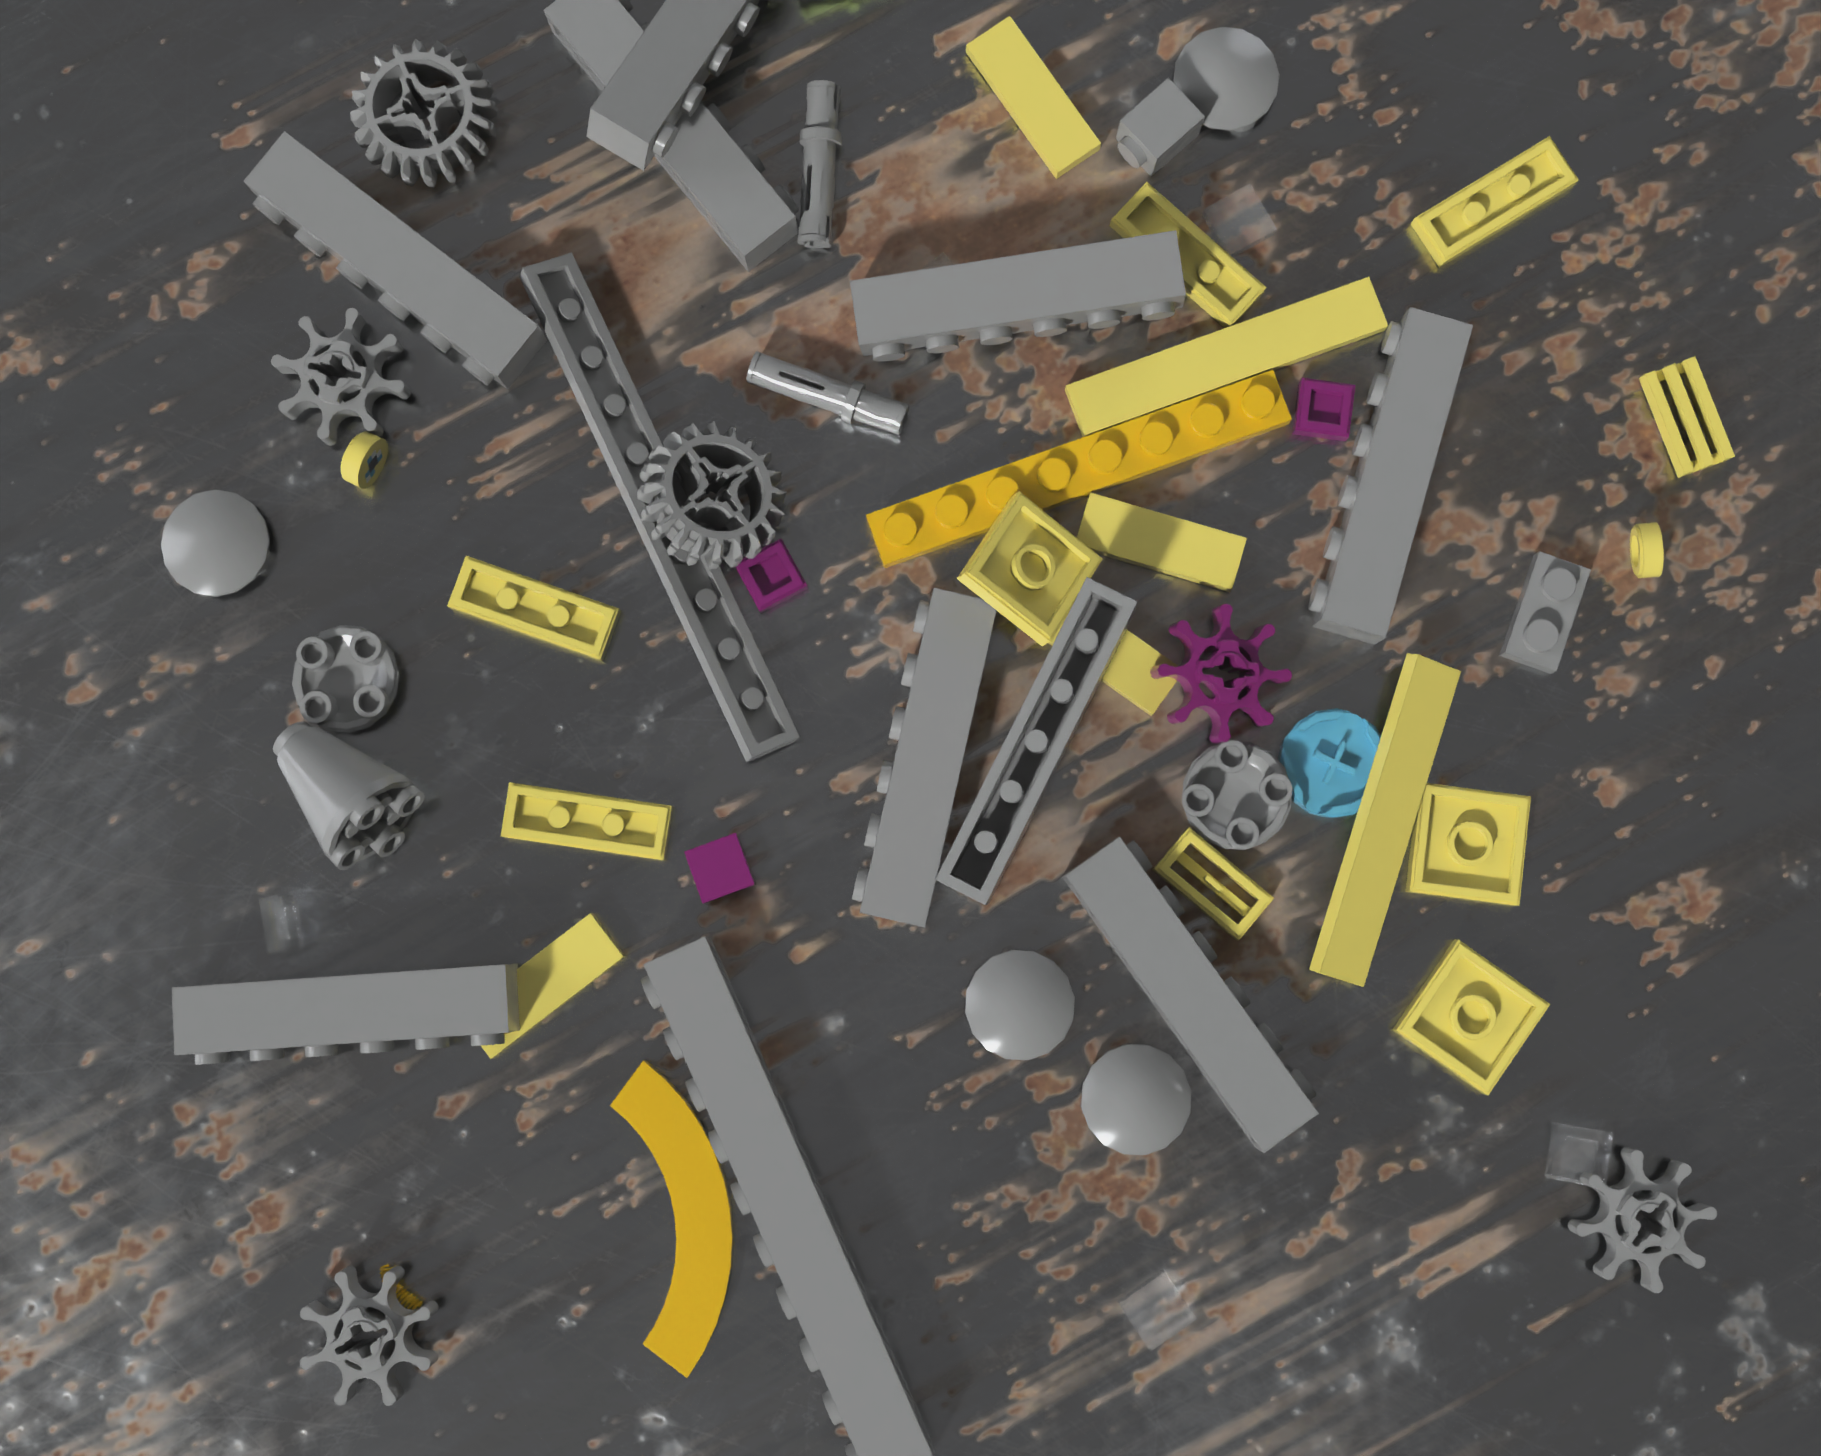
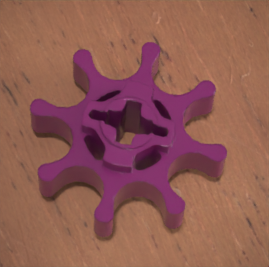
M1223 604L1212 609L1214 627L1212 633L1207 638L1196 635L1186 620H1180L1169 626V633L1183 644L1185 650L1184 659L1177 667L1160 664L1152 667L1150 671L1153 679L1171 677L1180 682L1183 687V702L1178 708L1168 713L1167 720L1172 724L1186 721L1193 709H1203L1209 714L1212 721L1209 737L1212 743H1222L1230 740L1231 735L1228 722L1231 714L1237 709L1247 713L1256 727L1272 724L1274 716L1260 705L1258 690L1265 681L1280 684L1288 682L1292 678V673L1289 669L1269 670L1259 660V647L1265 639L1275 634L1274 626L1272 624L1255 628L1249 639H1240L1233 633L1230 626L1233 612L1230 604ZM1219 666L1220 670L1228 671V673H1237L1239 677L1224 682L1223 678L1214 677L1212 674H1203L1202 671Z

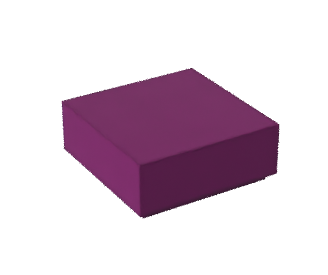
M1302 377L1298 384L1292 434L1346 442L1350 434L1356 385Z
M782 538L761 549L755 558H744L735 567L761 614L808 589Z
M737 833L684 851L702 904L756 885Z

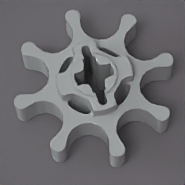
M355 308L346 310L345 327L341 333L334 337L321 336L319 327L308 316L300 318L299 326L310 338L308 352L297 360H289L279 354L274 355L271 359V364L282 374H297L301 380L298 393L292 398L281 401L278 405L279 410L289 419L294 420L306 409H321L322 423L317 430V437L331 446L337 442V428L340 422L350 416L361 417L364 428L369 433L380 437L384 430L374 420L372 415V406L375 400L385 394H393L402 399L409 398L411 394L410 389L403 381L386 380L381 374L384 361L390 356L401 353L403 345L393 334H387L376 345H362L360 342V332L365 325V318ZM363 359H365L366 367L362 365ZM347 369L355 378H339L337 384H335L326 375L331 377L343 376ZM317 387L320 389L319 395L316 390Z
M1625 1147L1621 1151V1156L1626 1166L1625 1175L1618 1184L1607 1186L1598 1175L1588 1171L1580 1174V1182L1593 1188L1598 1193L1600 1208L1598 1213L1591 1219H1571L1568 1222V1228L1571 1232L1581 1237L1595 1232H1600L1605 1237L1607 1249L1604 1257L1593 1265L1595 1274L1606 1280H1612L1616 1275L1618 1267L1624 1261L1635 1259L1641 1268V1286L1651 1292L1660 1293L1664 1286L1659 1276V1266L1666 1256L1678 1254L1686 1264L1697 1269L1704 1267L1706 1263L1705 1258L1692 1252L1687 1247L1684 1234L1687 1226L1692 1221L1697 1219L1714 1220L1717 1217V1211L1714 1207L1704 1203H1697L1689 1207H1684L1680 1203L1678 1187L1692 1172L1688 1164L1671 1160L1665 1174L1659 1179L1652 1181L1645 1176L1643 1171V1153L1639 1150ZM1640 1210L1643 1211V1216L1648 1220L1647 1226L1644 1229L1641 1228V1223L1635 1218Z
M347 1266L334 1276V1280L343 1294V1302L339 1309L327 1308L320 1301L315 1300L300 1311L302 1319L315 1321L322 1325L327 1337L325 1347L313 1350L301 1358L300 1366L303 1370H309L319 1362L328 1361L339 1367L342 1372L343 1381L341 1388L334 1396V1402L337 1405L342 1406L356 1395L358 1380L367 1378L372 1379L379 1385L383 1403L386 1406H391L404 1395V1389L398 1382L395 1373L399 1362H410L420 1370L426 1371L438 1360V1353L436 1351L422 1349L415 1343L412 1336L414 1323L428 1320L438 1311V1304L435 1301H429L420 1309L411 1310L406 1309L399 1303L396 1296V1288L405 1274L401 1266H395L383 1275L382 1288L377 1293L364 1290L358 1283L356 1268ZM382 1328L387 1329V1332L377 1340L370 1338L367 1340L362 1339L358 1342L352 1341L362 1330L364 1332L374 1330L375 1332Z

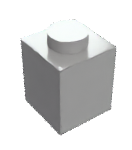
M1168 77L1120 119L1116 140L1119 142L1117 143L1118 150L1132 167L1138 169L1141 166L1152 177L1199 136L1205 116Z

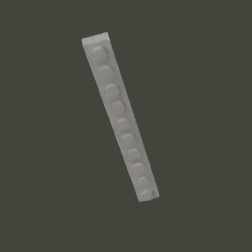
M572 252L523 267L519 276L746 762L795 742L800 736L720 566L709 571L704 556H701L695 565L688 566L686 560L688 552L681 548L675 555L668 556L667 548L671 540L666 536L662 539L652 540L651 532L658 523L641 521V512L649 504L637 500L639 488L641 485L646 484L640 479V472L645 464L651 463L648 456L655 446L663 445ZM674 471L672 480L673 492L679 507H681L687 500V496Z

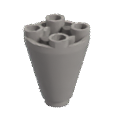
M307 722L294 723L277 737L273 745V752L278 756V766L324 854L338 869L347 870L356 863L373 856L375 853L380 857H386L401 846L405 839V833L402 829L412 814L421 806L425 798L424 793L409 778L319 727L310 726Z

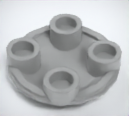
M1219 27L1201 32L1184 46L1175 62L1173 83L1205 116L1203 125L1211 129L1244 132L1254 127L1257 120L1268 112L1277 96L1280 74L1273 53L1260 38L1243 29Z
M214 489L193 494L176 506L164 525L161 549L165 566L177 583L197 595L218 597L238 592L255 580L258 574L266 571L271 562V553L269 551L270 539L266 521L253 503L237 493Z
M340 625L321 631L315 637L305 638L297 647V660L294 665L292 686L300 713L305 720L317 724L328 731L352 733L370 727L387 713L397 695L399 670L394 653L380 636L363 627Z
M1229 740L1208 748L1192 762L1183 781L1182 804L1189 823L1203 839L1224 849L1246 850L1267 842L1282 828L1291 810L1293 787L1285 767L1270 751L1252 742Z
M1010 950L990 957L975 972L966 991L965 1014L972 1034L988 1051L1005 1059L1031 1060L1048 1054L1065 1039L1074 1019L1075 997L1068 977L1053 960L1034 951Z
M1125 1043L1107 1051L1091 1066L1082 1085L1080 1107L1089 1129L1105 1146L1122 1154L1147 1155L1166 1148L1182 1133L1191 1113V1089L1184 1070L1169 1054L1150 1045Z

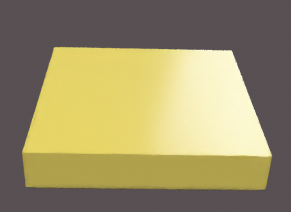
M1019 491L1009 499L957 579L1038 644L1044 646L1052 640L1068 615L1086 577L1091 579L1103 558Z
M1427 783L1412 829L1405 892L1520 906L1531 796Z
M1454 939L1392 1030L1485 1095H1489L1550 1006V1003L1462 941Z

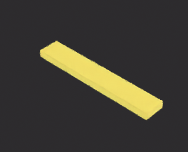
M1366 277L1065 386V392L1081 435L1085 437L1267 371H1275L1381 333L1387 329L1388 323L1370 277Z
M1406 654L1309 967L1311 971L1361 987L1365 985L1461 674L1460 670L1419 654Z

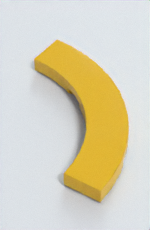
M645 1059L610 1106L628 1121L652 1152L664 1176L675 1217L676 1251L671 1285L658 1319L643 1345L688 1378L707 1347L718 1323L726 1298L733 1259L734 1232L732 1206L721 1163L717 1159L709 1137L695 1115L693 1108L669 1079Z

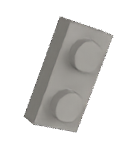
M1541 551L1534 554L1499 656L1549 674L1557 672L1591 569Z

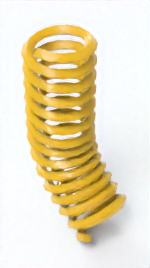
M389 1264L379 1268L381 1271L379 1273L381 1274L380 1278H382L381 1282H383V1275L392 1269L386 1268L389 1267ZM399 1282L396 1288L399 1303L401 1305L405 1303L403 1307H407V1309L412 1307L411 1310H415L417 1306L421 1307L422 1301H419V1298L416 1299V1296H413V1293L410 1294V1291L404 1289V1286Z

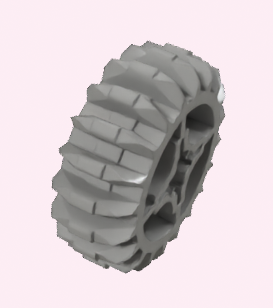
M415 39L411 53L405 54L401 46L394 44L392 53L395 58L386 62L383 57L375 55L374 63L379 69L375 74L360 71V79L367 89L352 91V99L360 107L350 112L351 121L355 127L359 128L355 132V139L360 147L367 148L365 155L371 164L376 166L382 164L381 169L389 178L394 179L401 173L404 183L413 187L420 175H422L425 184L428 187L434 188L437 182V174L443 173L449 182L455 183L457 178L453 169L462 164L465 170L474 172L475 165L470 156L473 153L488 156L489 149L481 138L496 137L497 129L494 123L490 121V119L498 116V108L495 102L490 100L494 93L493 88L488 80L482 79L483 72L480 66L474 63V61L467 63L464 52L458 48L448 54L445 45L436 40L432 48L427 52L422 41ZM438 80L449 83L454 87L447 89L443 85L437 88H428L423 86L420 81ZM402 91V96L398 103L390 107L394 98ZM419 98H421L431 113L427 117L431 126L430 131L418 115L422 111L418 102ZM461 120L456 130L446 139L449 127L456 121ZM401 138L404 142L420 139L427 142L429 147L421 149L407 148L394 143V141Z
M715 421L708 423L702 433L694 423L685 427L682 436L673 431L664 439V447L658 445L652 449L648 456L651 463L645 464L640 472V479L646 484L641 485L639 488L637 500L649 504L641 512V521L657 522V526L651 532L652 540L662 539L665 536L671 540L667 548L668 556L675 555L680 548L687 551L686 560L688 566L695 565L701 556H704L709 571L717 569L721 564L722 558L730 568L738 566L743 560V555L748 559H753L760 553L761 545H768L775 537L776 531L773 527H778L783 521L784 512L778 507L786 500L787 492L775 488L782 479V471L767 470L766 466L772 460V452L762 453L758 456L753 451L756 446V436L750 437L742 443L737 440L736 426L729 427L724 436L720 435ZM712 463L723 466L726 469L715 467ZM675 470L682 477L683 480L680 484L687 494V500L681 507H679L673 492L672 480ZM741 486L745 487L750 501L749 521L742 514L744 507L738 498L737 491ZM726 489L719 501L717 496L714 501L707 497L698 503L705 490L706 495H708L710 491L718 494ZM696 522L706 523L714 528L715 531L701 527Z

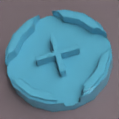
M1339 708L1315 711L1295 723L1282 740L1278 760L1285 767L1293 787L1291 800L1306 812L1325 818L1351 816L1358 812L1381 738L1377 728L1365 718L1362 719L1357 714L1349 713L1350 711Z

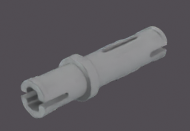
M814 80L807 83L805 128L800 130L799 141L804 147V163L801 182L800 227L797 242L800 245H804V247L814 249L832 246L831 229L835 193L836 149L842 146V133L837 130L841 86L827 80Z
M758 351L753 355L747 372L746 380L748 383L841 415V421L849 424L858 421L900 436L909 413V404L865 390V383L854 380L851 385Z

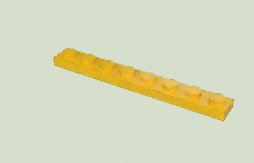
M1270 370L866 514V520L885 569L988 532L1009 499L1019 491L1043 511H1048L1087 497L1090 492L1095 494L1289 425L1292 418L1274 371Z

